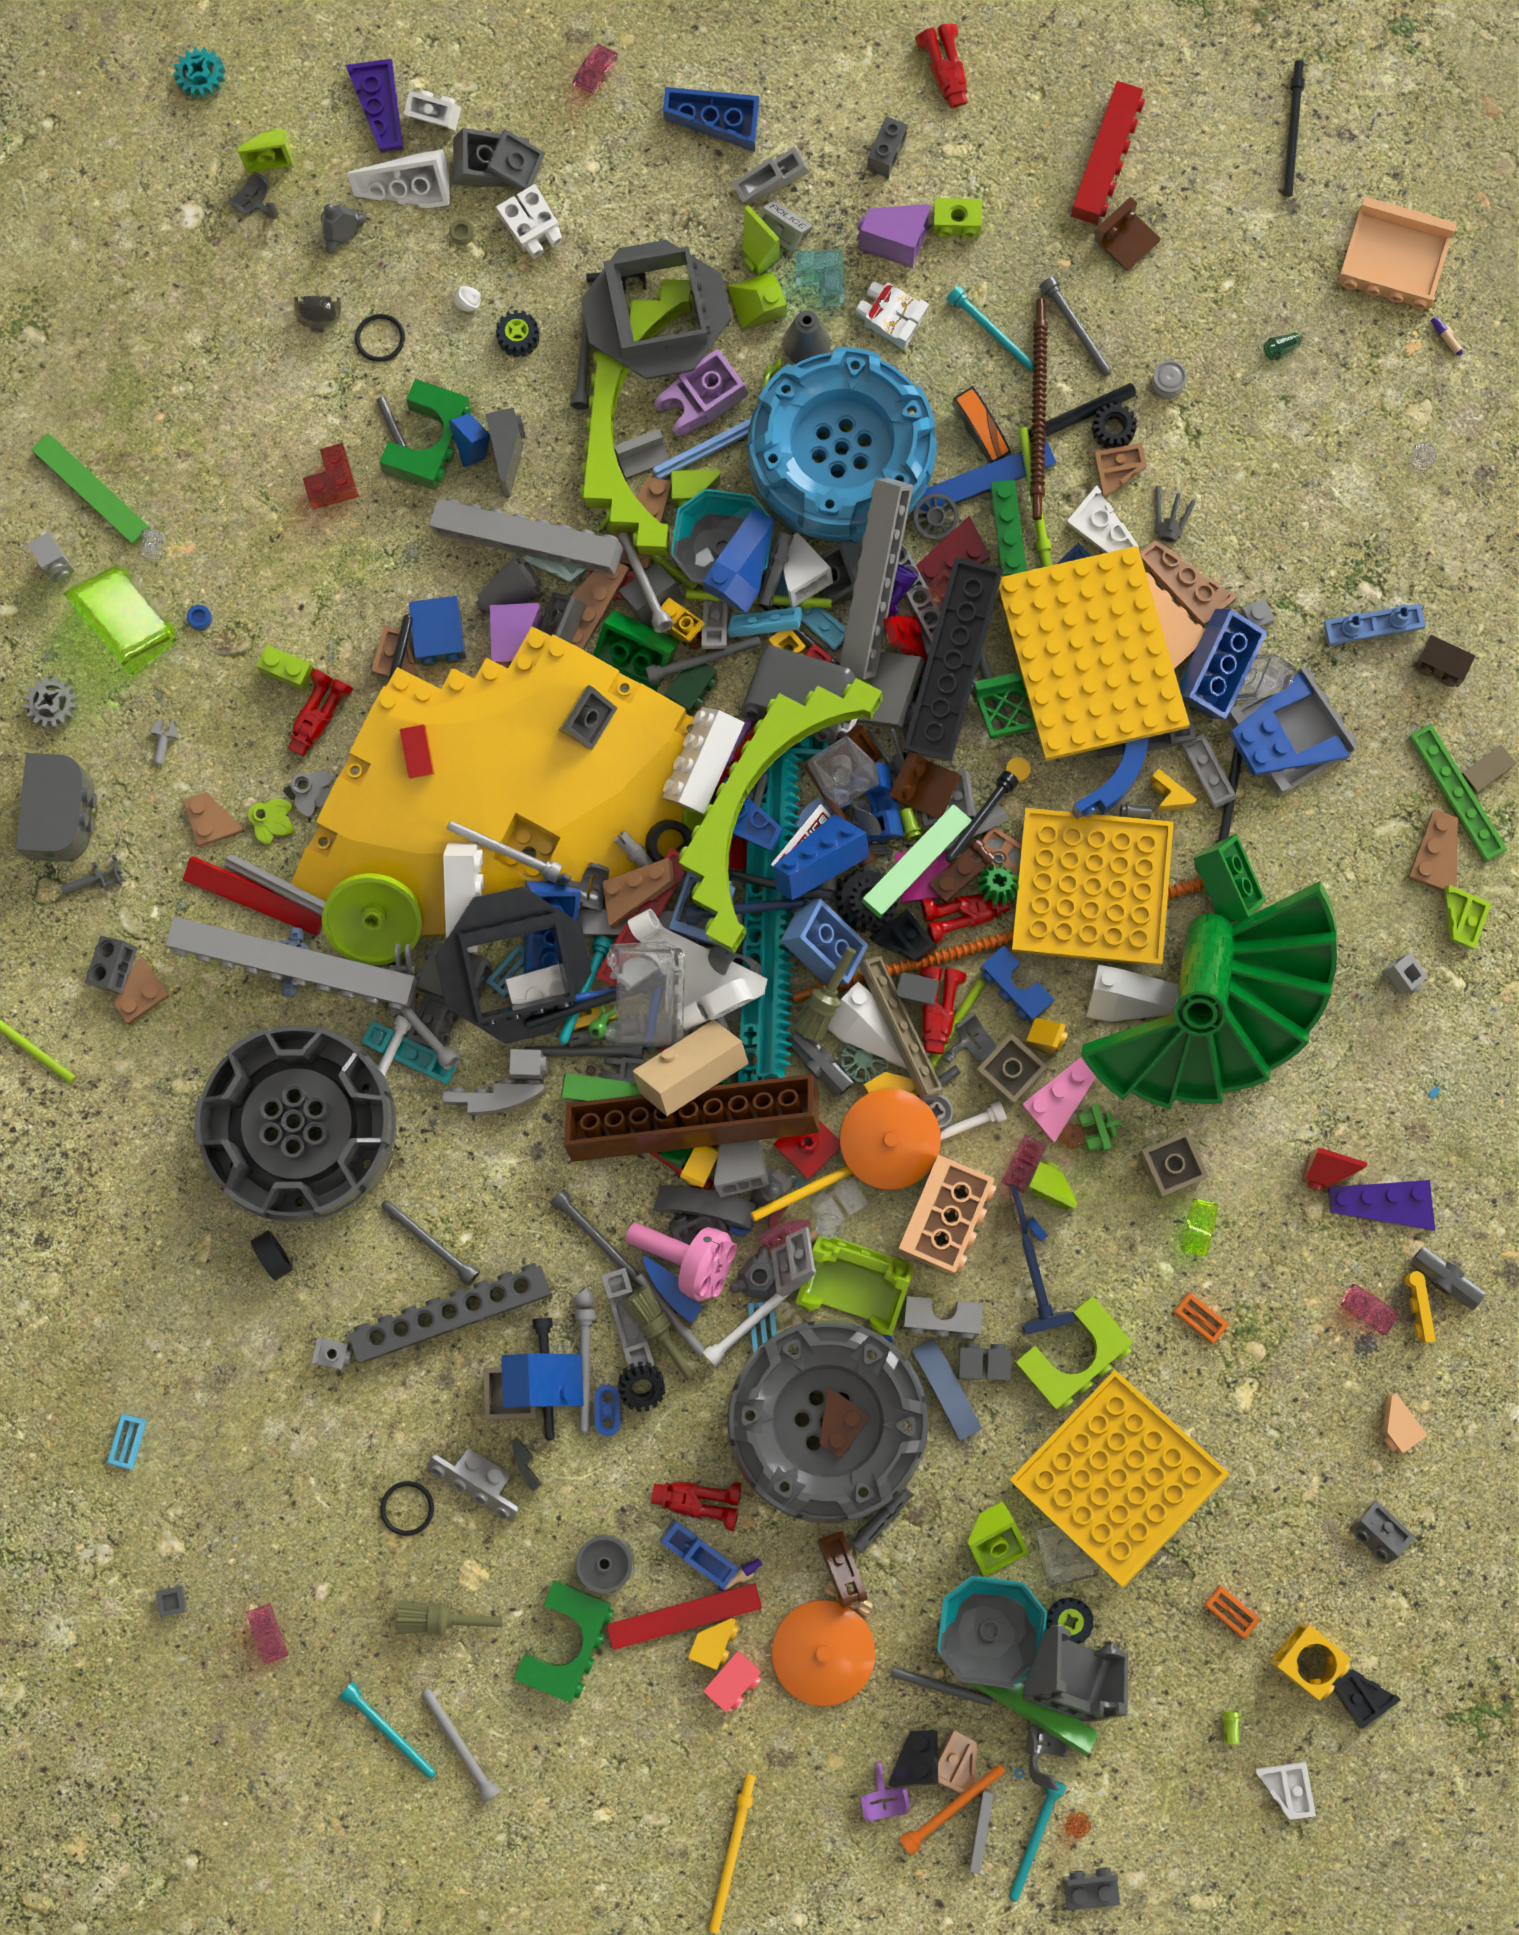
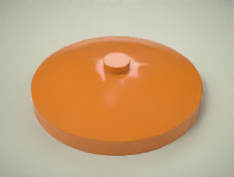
M880 1089L864 1095L850 1107L841 1124L839 1141L843 1159L857 1178L876 1188L894 1190L915 1184L931 1170L939 1154L941 1134L934 1113L919 1097L900 1089Z
M814 1600L796 1607L782 1620L774 1636L772 1660L778 1679L790 1694L811 1705L832 1706L851 1699L865 1686L874 1667L875 1644L868 1625L855 1610L850 1607L842 1608L837 1601Z

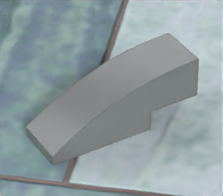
M793 147L775 160L771 157L732 182L745 204L789 185L809 173L810 170L801 153Z

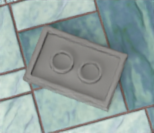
M881 652L876 677L872 678L870 685L882 691L883 701L872 720L866 717L859 718V720L865 723L902 728L925 660L919 656Z

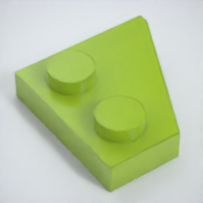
M1447 885L1444 890L1449 939L1471 950L1476 949L1492 903L1452 885Z

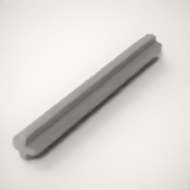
M233 854L226 857L224 862L226 868L322 916L324 900Z

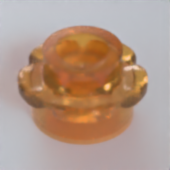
M1077 1124L1066 1125L1060 1136L1062 1143L1071 1149L1082 1145L1085 1141L1083 1128L1081 1129V1126ZM1071 1134L1075 1135L1074 1139L1071 1138Z
M1072 1812L1066 1818L1065 1829L1068 1834H1072L1075 1838L1084 1837L1091 1829L1088 1816L1083 1812ZM1076 1822L1080 1823L1079 1827L1075 1826Z

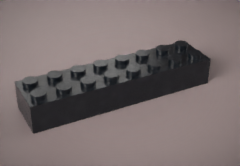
M955 557L905 741L904 751H911L918 755L952 763L1003 577V569Z

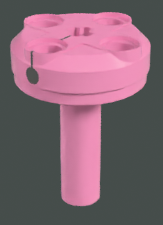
M636 1222L630 1226L626 1234V1243L681 1266L678 1279L679 1290L687 1297L698 1302L711 1297L716 1298L720 1294L737 1251V1244L731 1241L728 1233L710 1227L701 1230L690 1245Z

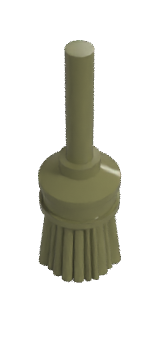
M846 948L829 983L824 985L823 988H814L812 990L811 997L807 1000V1006L794 1023V1029L803 1035L804 1038L815 1042L824 1039L831 1018L836 1014V1009L841 1004L840 999L836 996L838 993L836 989L856 953L853 948Z
M645 1285L626 1297L621 1305L639 1324L638 1329L643 1332L644 1338L646 1340L655 1339L657 1343L661 1342L685 1379L688 1381L695 1376L694 1372L669 1337L671 1333L668 1329L672 1321L666 1316L665 1310L660 1309L650 1287Z
M400 1600L398 1605L397 1634L427 1632L428 1635L438 1634L443 1636L446 1629L453 1628V1625L502 1627V1617L454 1615V1612L447 1610L445 1603L434 1604L430 1602L427 1605Z

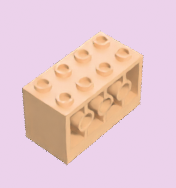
M938 1155L897 1252L951 1276L956 1271H962L967 1256H964L963 1253L966 1248L970 1249L977 1235V1233L973 1232L975 1225L980 1226L987 1211L983 1208L985 1201L988 1203L991 1201L997 1187L992 1185L994 1178ZM963 1190L966 1198L957 1199L954 1191ZM953 1213L956 1221L948 1223L944 1214ZM943 1236L947 1244H942L941 1247L936 1245L937 1241L934 1240V1237Z

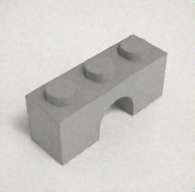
M907 1296L903 1328H909L908 1333L924 1334V1330L934 1331V1336L949 1337V1332L959 1333V1338L974 1339V1335L981 1334L983 1303L957 1301L954 1316L948 1320H940L932 1312V1298Z

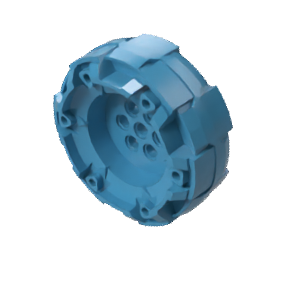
M835 347L833 353L816 355L800 361L794 366L787 364L780 369L766 384L758 397V406L752 414L747 439V455L751 477L758 494L767 503V510L772 516L795 534L799 533L801 536L805 534L816 539L833 542L850 541L862 543V538L866 531L867 512L871 505V491L875 484V479L891 478L913 485L908 511L909 515L926 493L933 474L937 451L934 416L921 387L915 386L899 370L881 361L880 354L850 347ZM844 425L850 426L852 430L849 432H843L840 430V428ZM821 433H825L829 436V438L826 440H820L817 436ZM866 440L870 442V445L862 447L858 443ZM839 448H844L848 452L844 455H839L835 451ZM822 456L825 460L822 463H817L813 461V458ZM863 463L866 465V468L858 470L854 465ZM834 471H841L844 475L840 478H835L831 474Z

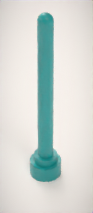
M959 285L956 286L949 293L946 300L952 306L956 305L958 308H963L1023 366L1032 371L1034 369L1032 365L1034 362L967 300L968 296L965 295L966 291Z
M600 935L595 937L592 944L594 955L590 962L592 973L579 993L589 992L603 957L607 956L614 945L611 939ZM580 1013L567 1017L558 1039L560 1044L565 1045L568 1043Z
M354 1682L338 1696L345 1704L348 1702L360 1710L427 1778L435 1777V1769L361 1697L360 1688Z
M1055 1780L1059 1790L1044 1787L1046 1789L1044 1793L1046 1797L1009 1894V1899L1012 1902L1019 1900L1056 1799L1059 1800L1060 1795L1063 1796L1067 1785Z

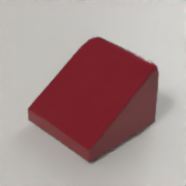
M788 1206L768 1215L769 1229L775 1227Z

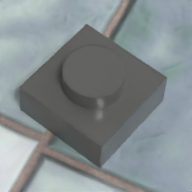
M183 1586L156 1591L160 1617L187 1612Z

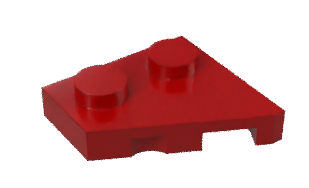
M890 616L883 619L890 644L899 648L906 655L913 654L922 657L925 660L924 662H927L928 657L921 636V625L916 616Z

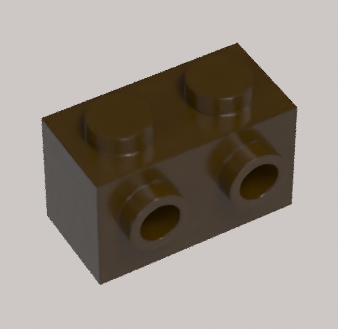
M1430 635L1414 667L1419 669L1418 671L1425 676H1434L1441 679L1444 685L1458 688L1463 683L1476 655Z

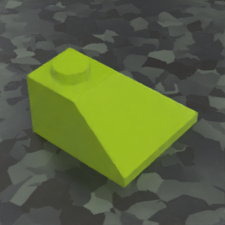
M271 129L237 147L247 173L293 166L290 140L286 129Z
M747 205L744 210L742 262L750 272L754 271L759 276L780 259V239L754 210Z
M773 272L727 286L742 330L787 316V303L780 283Z
M1045 1161V1163L1039 1162L1025 1191L1069 1213L1074 1211L1078 1204L1063 1172L1058 1170L1059 1166L1050 1161Z
M1003 1501L980 1513L967 1543L982 1575L986 1577L1029 1554V1551Z

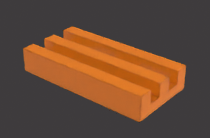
M1190 1292L1173 1311L1174 1314L1212 1345L1229 1326L1226 1321ZM1189 1300L1220 1324L1221 1327L1217 1329L1187 1304ZM1183 1308L1215 1333L1212 1337L1181 1310Z
M1221 1585L1216 1588V1591L1203 1604L1244 1640L1261 1620ZM1223 1594L1249 1616L1252 1622L1249 1624L1218 1596ZM1214 1601L1246 1627L1244 1632L1212 1605Z

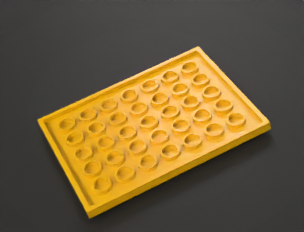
M1138 546L1002 577L998 593L1045 761L1189 728V719Z

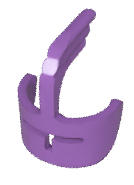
M880 1761L874 1762L878 1789L875 1792L860 1797L865 1821L869 1822L909 1813L910 1805L907 1789L884 1788L882 1764ZM897 1797L896 1800L885 1801L886 1809L883 1808L882 1802L870 1804V1802L875 1800Z

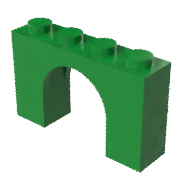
M415 379L406 398L408 409L437 420L444 428L442 437L434 446L424 450H414L388 441L379 463L384 473L436 490L438 484H442L445 479L447 462L451 463L455 454L454 446L456 443L449 420L467 413L472 414L473 408L470 406L469 397Z
M554 1580L544 1606L572 1617L579 1624L583 1633L582 1649L576 1659L561 1665L552 1664L525 1653L514 1680L569 1703H572L574 1698L579 1699L585 1684L581 1683L584 1673H590L594 1663V1659L591 1658L594 1648L599 1650L604 1635L601 1634L603 1625H609L614 1610L610 1609L612 1603Z

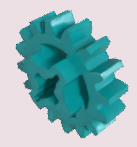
M194 47L193 53L185 50L186 57L178 56L180 64H174L176 72L173 75L178 88H182L185 95L191 92L194 99L198 94H201L202 98L205 99L208 92L213 96V89L220 90L219 82H225L223 74L226 73L221 58L216 56L215 51H211L208 54L206 47H203L201 52L198 51L197 47Z

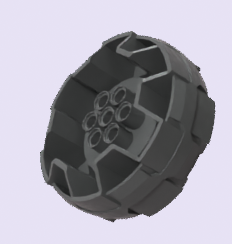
M309 1025L281 1026L270 1031L265 1028L243 1038L226 1051L227 1056L218 1063L211 1073L203 1089L202 1098L197 1100L195 1110L196 1143L200 1146L201 1156L207 1171L217 1186L235 1203L258 1216L292 1223L325 1220V1218L347 1210L361 1200L367 1192L371 1193L384 1176L391 1162L397 1128L396 1108L392 1092L383 1073L371 1057L349 1039L332 1031ZM370 1085L372 1087L371 1092L368 1094L364 1093V1088ZM294 1091H300L301 1099L297 1103H291L289 1099ZM317 1103H321L323 1106L322 1113L313 1116L311 1113L312 1107ZM278 1104V1113L274 1116H269L267 1111L269 1106ZM299 1116L301 1119L300 1125L295 1129H291L289 1126L290 1119ZM320 1128L323 1134L321 1139L312 1141V1131ZM272 1129H277V1139L269 1142L267 1139L268 1132ZM298 1141L300 1143V1150L296 1154H290V1144ZM370 1160L371 1165L369 1168L363 1167L364 1161ZM304 1198L305 1204L299 1207L297 1205L298 1200Z
M818 1320L798 1324L781 1331L767 1340L751 1355L740 1371L732 1389L728 1407L727 1428L736 1464L745 1480L763 1500L782 1513L794 1518L814 1523L835 1524L860 1519L876 1512L896 1498L907 1486L919 1467L924 1454L928 1435V1409L923 1387L916 1372L905 1356L892 1343L874 1331L857 1324L837 1320ZM795 1345L798 1347L799 1351L796 1355L789 1353L788 1349L790 1346ZM873 1350L876 1353L874 1360L867 1358L866 1354L868 1351ZM829 1387L837 1393H846L851 1403L870 1415L841 1459L822 1445L816 1451H811L806 1446L808 1437L817 1436L820 1439L822 1429L820 1419L824 1415L826 1395ZM813 1391L821 1392L824 1397L822 1404L818 1406L812 1405L809 1401L810 1393ZM751 1410L755 1413V1418L752 1421L745 1418L747 1411ZM800 1412H804L809 1416V1424L805 1427H798L795 1423V1416ZM904 1421H909L911 1423V1429L909 1431H904L902 1429V1423ZM782 1482L789 1483V1491L782 1492L780 1484ZM861 1487H865L868 1490V1495L864 1498L858 1494Z

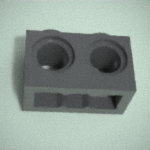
M887 116L885 117L869 153L867 170L887 178L890 177L906 141L908 124Z
M100 936L90 968L87 971L85 983L98 989L123 994L138 947L123 940Z

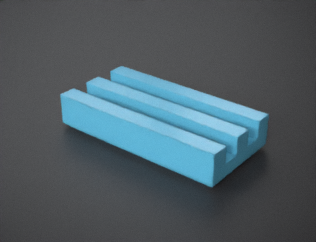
M519 944L486 981L504 998L508 996L507 988L502 989L505 985L504 979L512 977L524 963V949ZM519 953H521L523 956L508 971V973L501 979V981L498 984H496L494 981L516 958V956ZM524 968L518 973V975L524 974Z
M766 1302L748 1303L749 1317L754 1313V1308H760ZM774 1309L769 1313L772 1337L777 1334ZM765 1317L760 1321L763 1344L767 1341ZM756 1325L751 1329L753 1353L758 1349Z
M121 1414L107 1464L133 1470L147 1420ZM126 1421H130L120 1459L117 1461L115 1458ZM136 1423H138L139 1425L131 1449L128 1463H125L131 1439L134 1433V1429Z

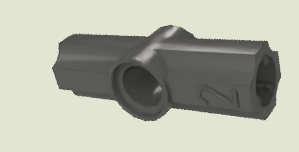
M798 1032L788 1040V1042L792 1043L790 1047L804 1061L806 1068L817 1079L820 1078L837 1098L853 1084L851 1078L836 1064L837 1061L823 1046L820 1047L817 1042L804 1038Z
M1424 1246L1421 1247L1410 1262V1265L1432 1280L1431 1283L1437 1289L1447 1295H1452L1470 1310H1474L1486 1294L1485 1291L1464 1277L1465 1274L1462 1270L1448 1261L1444 1262Z

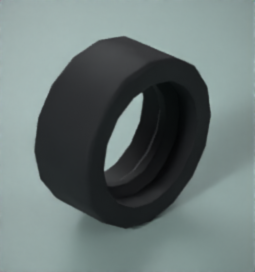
M675 820L657 822L650 828L646 836L645 846L647 854L654 862L665 858L657 850V840L661 833L669 829L678 831L684 840L683 848L685 846L688 847L692 841L691 830L686 825Z
M269 1230L251 1240L255 1254L273 1280L276 1281L293 1270L285 1251Z

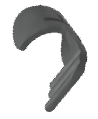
M253 172L240 192L227 201L243 215H248L254 210L259 209L272 219H276L279 216L273 202L263 204V200L270 187V182L258 172ZM247 195L252 199L254 198V200L249 205L247 204L250 202V199L246 197Z
M864 800L854 801L853 825L865 831L867 835H880L881 827L877 818L871 814L872 808ZM882 843L868 844V850H872L875 856L893 854V851L887 850V847L883 846Z
M590 862L580 882L572 881L571 876L566 873L558 875L556 882L579 889L581 891L580 906L601 911L604 897L603 881L609 879L610 870L603 865ZM593 875V879H592V883H591V887H590V888L597 889V891H592V890H590V892H589V899H588V901H587L588 886H589V882H590L591 876Z
M714 946L709 951V964L721 975H726L732 961L742 966L743 960L748 963L751 971L762 975L761 966L754 959L738 953L734 954L719 946Z
M971 1013L954 1025L960 1037V1042L949 1049L942 1056V1059L946 1063H951L956 1057V1053L965 1047L979 1062H982L989 1057L997 1046L985 1031L976 1015ZM964 1027H966L971 1036L976 1032L978 1033L973 1039L980 1047L979 1049L971 1041Z
M1029 1725L1025 1752L1031 1754L1029 1762L1030 1777L1039 1786L1059 1790V1786L1056 1785L1052 1775L1040 1772L1037 1764L1038 1754L1046 1753L1068 1757L1069 1746L1037 1725ZM1037 1741L1047 1742L1048 1744H1037Z

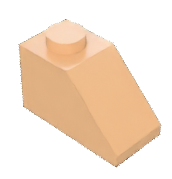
M1397 1393L1389 1394L1386 1399L1382 1433L1386 1437L1384 1442L1392 1452L1404 1453L1425 1438L1427 1434Z

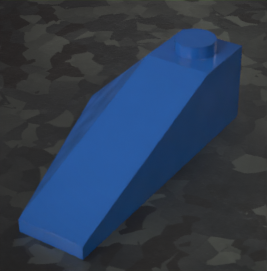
M755 508L752 509L703 581L704 591L747 614L759 594L775 519Z
M525 881V888L574 920H577L581 897L579 889L551 881ZM551 928L524 934V973L558 964Z

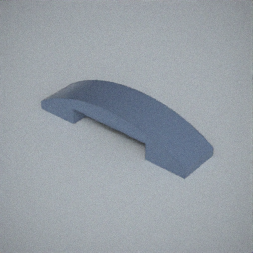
M933 1338L912 1349L911 1351L927 1377L958 1439L962 1440L981 1430L982 1427L964 1391L935 1339Z

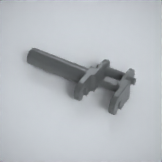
M112 855L115 865L113 870L102 874L97 863L93 862L92 865L95 868V873L60 886L63 895L93 885L99 881L102 882L100 884L101 888L104 887L106 891L108 886L119 883L122 885V880L124 879L123 876L120 877L119 875L122 873L116 855ZM115 873L116 878L109 881L105 880V876Z

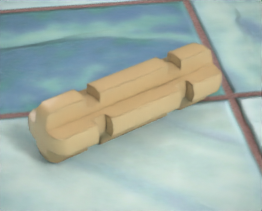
M830 1580L825 1587V1592L832 1597L836 1596L838 1600V1594L833 1581ZM856 1601L851 1603L849 1607L852 1609L856 1608L858 1609L857 1612L867 1616L873 1605L868 1601L861 1603Z

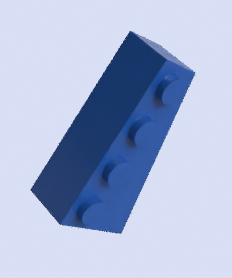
M665 87L664 120L755 152L760 110L759 96Z
M833 814L773 865L776 890L789 899L794 900L869 857L867 833L840 816Z

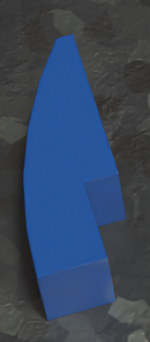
M645 1255L642 1260L656 1289L680 1316L693 1324L702 1311L703 1306L680 1292L679 1278Z
M675 1519L672 1520L659 1538L663 1545L723 1589L726 1588L739 1569L738 1566Z

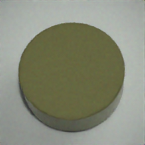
M457 220L450 226V236L455 244L467 245L472 241L474 231L468 221Z

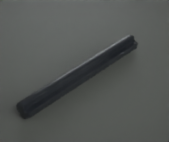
M1128 383L1046 421V435L1044 437L1095 415L1098 410L1101 411L1104 405L1108 407L1109 403H1114L1115 406L1117 403L1134 397L1136 395L1134 385ZM1032 428L1028 429L1030 443H1033L1031 441V438L1033 437L1031 434V432L1033 431Z

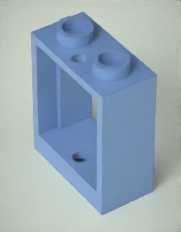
M687 873L669 930L713 946H718L708 940L706 930L680 922L692 884L702 882L698 877ZM729 881L730 894L733 901L736 888Z

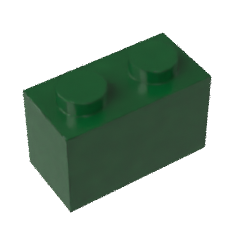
M705 663L681 671L666 692V698L685 708L686 714L691 716L694 711L698 712L705 702L703 697L707 691L712 692L718 683V679H716L717 670Z

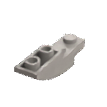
M501 1079L500 1083H494L493 1093H490V1089L483 1088L475 1089V1093L465 1092L464 1088H450V1092H443V1102L445 1105H468L467 1113L469 1115L496 1114L534 1101L546 1093V1087L540 1085L538 1080H525V1084H515V1080Z

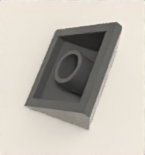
M658 562L645 570L660 607L668 598L679 605L685 603L677 583ZM636 577L619 589L618 592L640 623L652 627L653 613Z
M553 592L538 630L550 636L553 634L572 643L587 605L573 596Z
M587 685L562 723L559 731L592 750L616 712L617 707L595 688Z

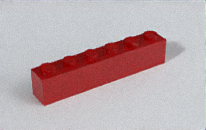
M1116 81L1073 205L1071 217L1098 225L1100 217L1105 218L1109 204L1106 203L1107 197L1113 196L1117 184L1113 182L1115 175L1120 176L1124 164L1123 161H1120L1121 156L1128 153L1131 141L1127 140L1129 133L1134 134L1138 120L1135 119L1136 113L1142 112L1146 100L1142 98L1143 88Z

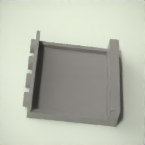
M1304 666L1300 667L1298 672L1240 707L1238 705L1230 710L1227 717L1233 729L1236 728L1297 674L1302 672L1313 694L1274 713L1296 753L1298 754L1336 735L1339 736L1349 755L1357 748L1355 736L1352 732H1347L1342 724L1343 719L1337 711H1333L1329 705L1330 700L1323 690H1319L1315 684V676L1310 670L1307 671ZM1340 760L1320 765H1307L1298 769H1284L1281 772L1264 774L1277 796L1281 797Z

